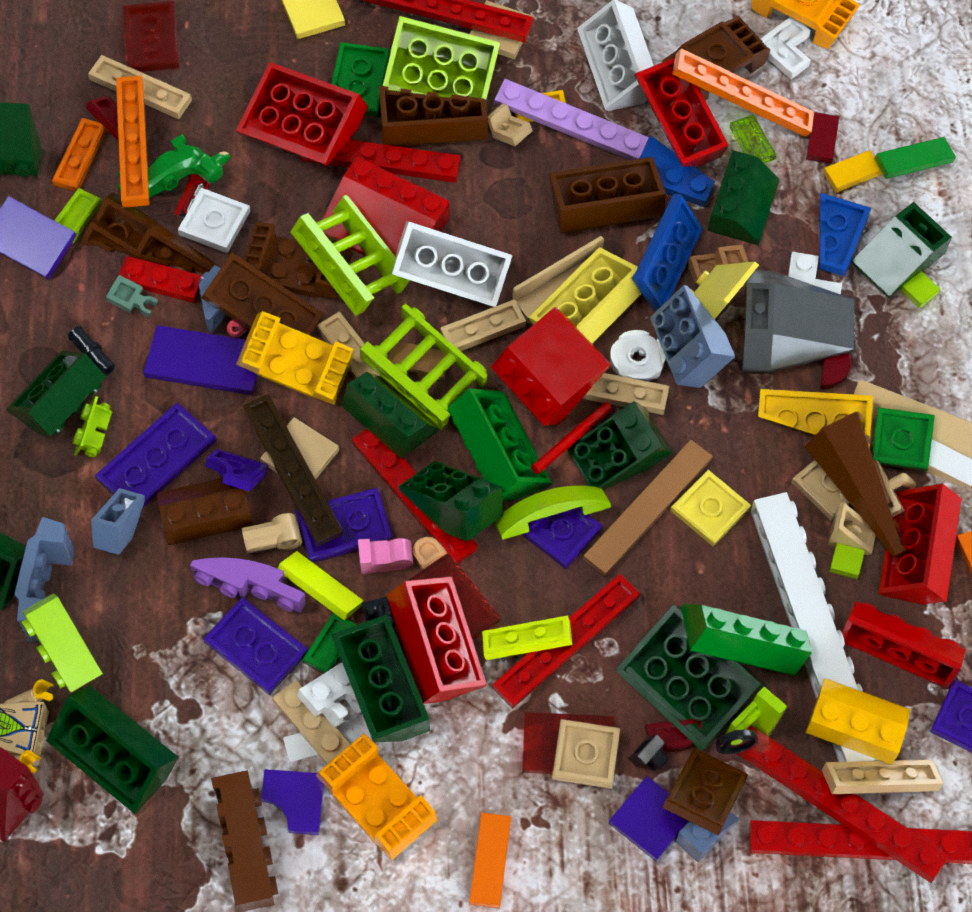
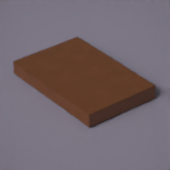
M694 748L669 793L663 808L719 836L748 774Z

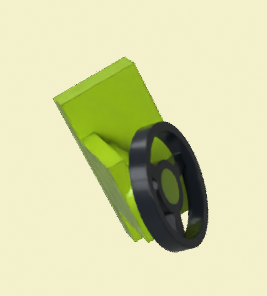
M763 687L757 693L753 702L731 723L726 734L715 742L717 752L721 754H736L754 747L758 742L756 732L746 730L750 725L769 737L786 710L787 705Z

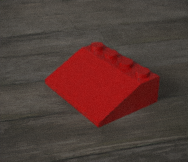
M269 62L236 132L327 166L357 131L368 106L358 93Z
M356 157L344 174L323 217L325 219L333 215L335 207L342 197L347 195L396 257L406 221L441 232L450 218V201ZM342 223L323 231L327 238L330 236L343 239L350 235ZM358 244L350 247L352 250L367 256Z

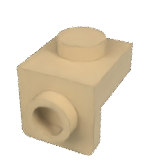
M504 103L488 116V124L493 138L510 145H518L532 132L530 123L511 116L508 105Z

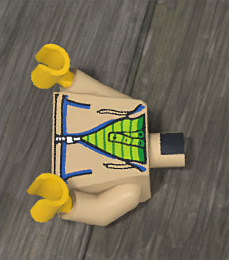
M43 679L38 680L32 689L6 700L4 704H0V747L26 765L33 774L36 773L37 769L32 765L39 766V761L41 760L40 755L49 715L45 703L40 701L43 699L51 701L53 699V694L46 691L49 687L54 686V684Z

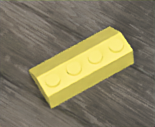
M599 247L529 316V320L534 325L550 310L558 307L593 344L642 294L632 279L638 266Z

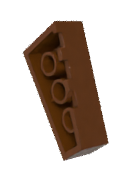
M379 86L384 145L400 146L488 139L486 99L451 95L448 98L440 97L435 92H427V95L412 93L411 89L401 88V91L388 90L386 86Z
M248 770L213 777L211 781L218 800L216 807L221 828H223L222 838L226 857L229 861L228 869L236 909L238 912H246L275 905L273 895H277L279 892L276 877H269L268 865H273L270 846L264 847L262 836L268 834L264 817L258 818L256 808L262 806L259 788L253 789Z

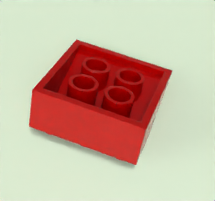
M554 307L511 343L491 368L543 425H560L611 366V363L558 307Z

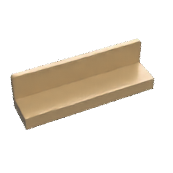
M602 236L513 288V300H516L527 323L531 322L529 316L599 247L603 249L604 239Z

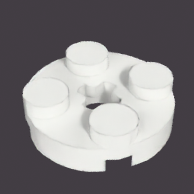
M632 330L623 333L613 344L610 353L611 367L618 376L647 382L660 376L666 358L659 339L655 340L649 336L648 332L643 330ZM635 352H639L640 356H645L641 361L632 359Z

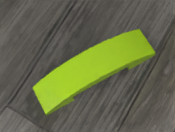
M564 486L546 490L519 501L504 511L503 516L494 523L502 540L530 532L528 522L578 507L583 515L611 508V504L602 488L593 486Z

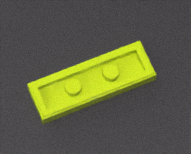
M298 551L290 555L278 566L279 570L284 571L286 578L343 620H346L362 606L361 603L364 600Z
M568 615L482 631L483 652L486 660L572 645L571 626Z

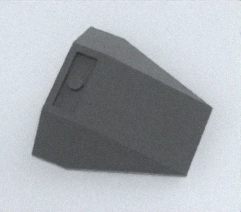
M755 270L745 282V338L743 343L742 371L770 373L854 350L853 298L774 271Z

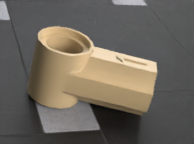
M292 513L278 515L268 523L242 528L247 554L272 548L292 550L302 544L297 516Z

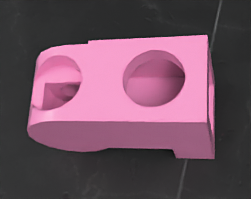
M398 538L390 541L370 542V539L358 540L361 575L403 570L413 565L412 543L408 539Z

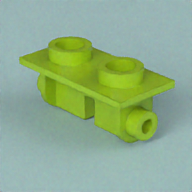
M97 396L94 397L90 404L86 403L83 407L80 419L84 420L82 429H77L72 443L77 445L74 455H77L80 450L86 451L85 455L96 457L101 451L105 434L95 430L96 428L104 431L107 430L112 411L110 410L111 406L107 403L96 404Z

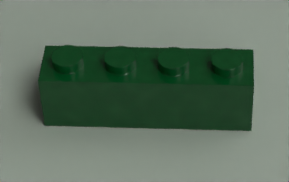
M387 614L331 634L374 743L401 742L430 731L429 716Z
M90 685L68 695L46 739V742L134 814L145 805L167 780L179 758Z

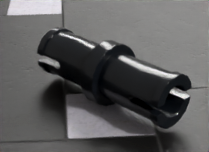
M77 326L69 332L68 339L74 343L81 353H86L105 376L113 372L115 364L102 352V346L98 342H94L83 330L82 326Z

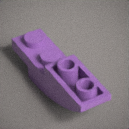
M206 558L193 560L190 564L192 575L198 583L204 586L211 584L219 588L221 593L230 598L237 596L245 599L249 590H251L255 597L262 600L267 598L277 602L280 608L288 612L295 610L301 613L306 605L305 593L286 585L284 571L272 566L237 558Z

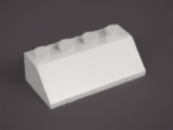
M612 0L577 28L600 97L607 111L644 104L647 99L634 75L637 72L654 66L634 9L618 0Z
M406 221L398 245L392 274L496 307L512 255Z

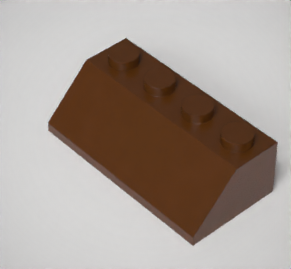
M653 157L549 173L554 212L560 233L662 217L665 212L666 193Z

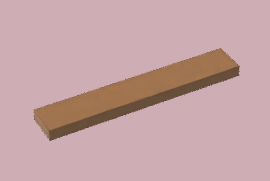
M690 440L583 556V560L606 577L712 461L713 456Z

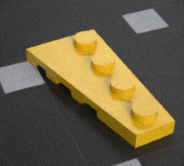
M760 389L758 417L816 435L822 428L854 412H860L863 418L860 421L864 433L871 440L874 397L871 395Z

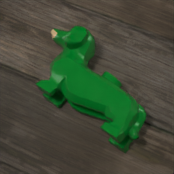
M181 134L171 141L174 150L164 152L148 167L149 199L165 189L167 191L173 190L178 185L179 180L190 174H197L210 184L217 182L223 175L222 167L231 158L230 154L223 151L209 157L200 148L186 145V139ZM119 184L117 188L121 191V185Z

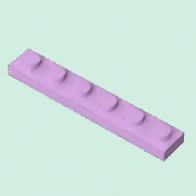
M504 79L494 100V105L496 106L504 103L508 105L509 110L513 113L628 160L640 158L649 138L507 79Z

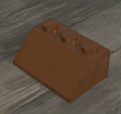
M223 478L158 492V504L168 545L253 526L245 490L223 484Z

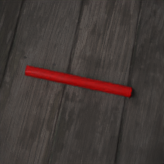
M608 402L602 404L532 464V471L535 474L541 473L613 410L611 404Z

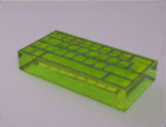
M754 114L730 122L729 128L743 153L756 156L763 163L776 159L777 154Z

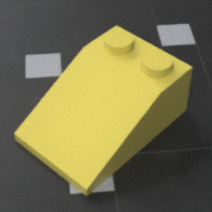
M756 262L716 265L710 273L705 270L695 282L699 285L695 292L692 289L690 290L715 320L759 264Z

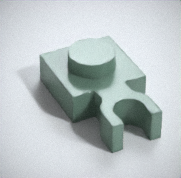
M118 275L106 296L107 302L130 313L133 307L139 309L142 315L148 318L151 316V311L146 309L144 305L149 303L156 307L158 304V299L152 296L141 295L143 292L142 286Z

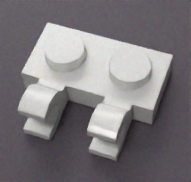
M342 662L300 688L297 693V697L315 717L323 713L334 728L345 722L343 717L348 715L346 708L338 703L341 700L345 699L357 714L361 712Z

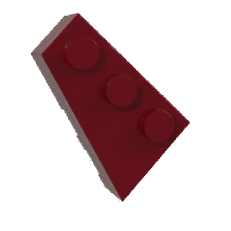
M0 747V840L5 842L29 812L33 813L39 808L44 793L30 769Z

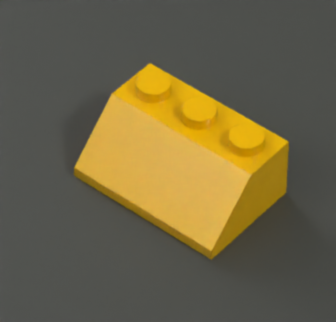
M824 678L805 733L892 765L902 746L908 727L910 709Z

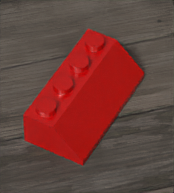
M675 58L635 73L634 76L681 166L699 167L722 157L729 144L699 87L672 74Z
M943 483L896 491L895 493L904 511L894 516L893 519L897 521L898 528L896 530L901 545L905 546L906 552L900 557H893L886 548L878 594L921 605L947 602L962 498Z
M452 577L404 581L387 594L406 659L423 704L447 701L487 685Z
M857 601L842 631L846 645L946 689L949 688L959 672L966 649L960 647L957 642L951 639L939 638L924 627H914L905 623L899 616L887 615L878 611L875 606L869 603Z

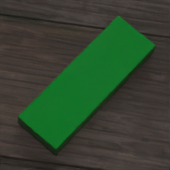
M941 137L876 154L874 159L885 179L953 163L956 156L946 138Z

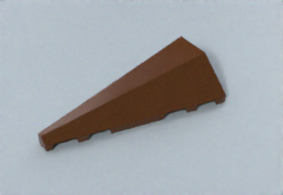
M114 192L105 197L95 219L90 222L80 242L83 245H94L102 247L107 251L114 250L126 253L131 257L166 266L181 267L190 272L205 273L209 272L214 265L218 266L137 208H123L121 197Z
M854 412L822 428L805 448L893 557H900L906 552V548L901 545L896 530L898 524L896 519L892 518L888 506L890 499L878 463L872 458L868 445L871 442L869 436L865 435L860 421L863 419L860 412Z

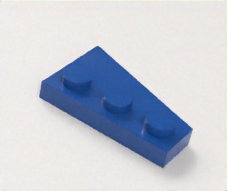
M650 135L639 159L654 158L666 194L671 196L673 194H681L685 201L705 208L715 181L696 167L681 166L675 152Z
M820 192L819 269L845 277L870 216V207Z

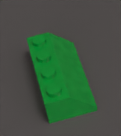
M469 388L448 407L452 416V422L458 428L465 447L470 451L478 472L485 480L502 487V501H515L552 484L545 469L539 474H535L532 471L531 465L539 457L504 392Z
M683 603L681 606L690 651L791 675L797 674L812 653L806 630L704 605Z

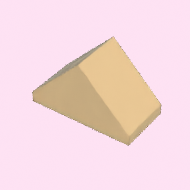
M840 503L833 519L828 545L835 547L837 543L865 550V555H872L876 537L875 533L858 513L847 504Z

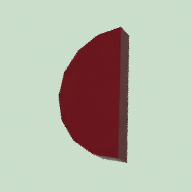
M849 352L823 359L820 389H832L835 385L847 379L851 368Z
M678 720L684 726L698 723L699 729L701 730L702 720ZM670 721L645 724L644 728L647 736L657 734L665 742L661 747L665 751L681 752L694 745Z

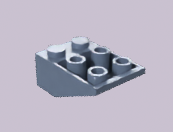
M683 285L650 317L677 385L701 388L735 358L726 333L686 285Z

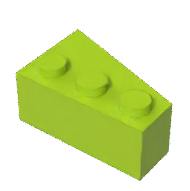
M53 593L22 611L26 619L21 621L30 637L34 635L37 637L41 645L36 648L44 662L50 661L55 671L51 674L60 689L65 686L70 692H73L102 674L58 596Z

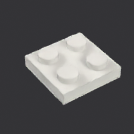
M201 188L178 228V233L182 237L228 253L250 213V206Z

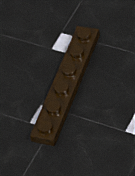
M264 395L244 404L243 407L247 417L317 547L343 536V530L270 395Z

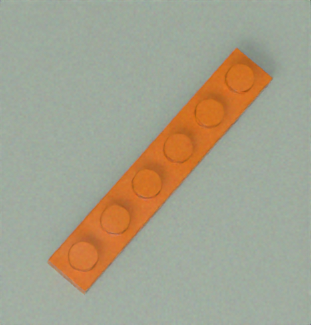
M682 48L676 53L673 75L804 137H807L812 132L813 111Z
M143 77L116 78L122 207L150 205Z

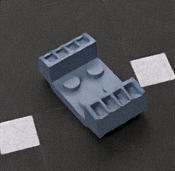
M42 517L35 536L27 541L14 594L19 603L17 621L20 622V627H22L28 642H36L38 639L35 635L30 637L22 625L21 621L26 619L22 611L45 598L44 584L45 581L50 580L52 565L50 563L72 566L74 559V547L65 529V524Z

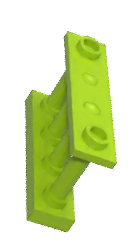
M345 195L333 210V215L315 222L307 213L300 216L290 232L350 310L357 316L363 313L372 302L374 293L391 286L398 295L410 280L392 274L395 262L394 254L361 214L357 206ZM342 223L350 235L332 244L323 231ZM358 244L367 256L348 264L339 252ZM375 265L383 277L365 286L356 273Z
M405 303L401 310V317L404 321L379 346H373L367 341L360 348V359L442 430L449 423L450 413L448 412V407L474 381L483 388L486 385L488 375L486 374V369L479 362H472L426 322L424 315L417 308H410ZM414 328L425 338L399 364L396 363L394 365L387 359V353ZM434 345L445 357L420 382L412 381L407 376V371ZM454 363L466 374L441 400L437 399L435 401L428 395V389Z

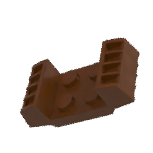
M737 16L726 22L721 21L685 42L674 53L663 59L662 62L675 58L676 53L682 48L732 73L745 67L751 74L766 63L771 50L748 27L741 17ZM699 87L704 99L707 100L709 98V91Z
M256 222L244 261L294 294L313 298L321 296L339 299L340 295L297 240L276 236L274 224ZM329 236V240L332 244L341 240ZM350 247L339 252L348 264L353 254Z

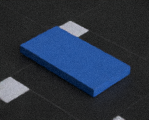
M673 194L632 278L654 312L671 298L703 230L681 194Z

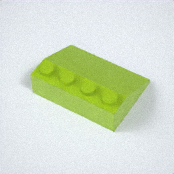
M399 16L383 86L388 87V90L401 91V88L411 89L412 93L427 95V92H435L440 97L450 98L451 95L487 99L500 42Z

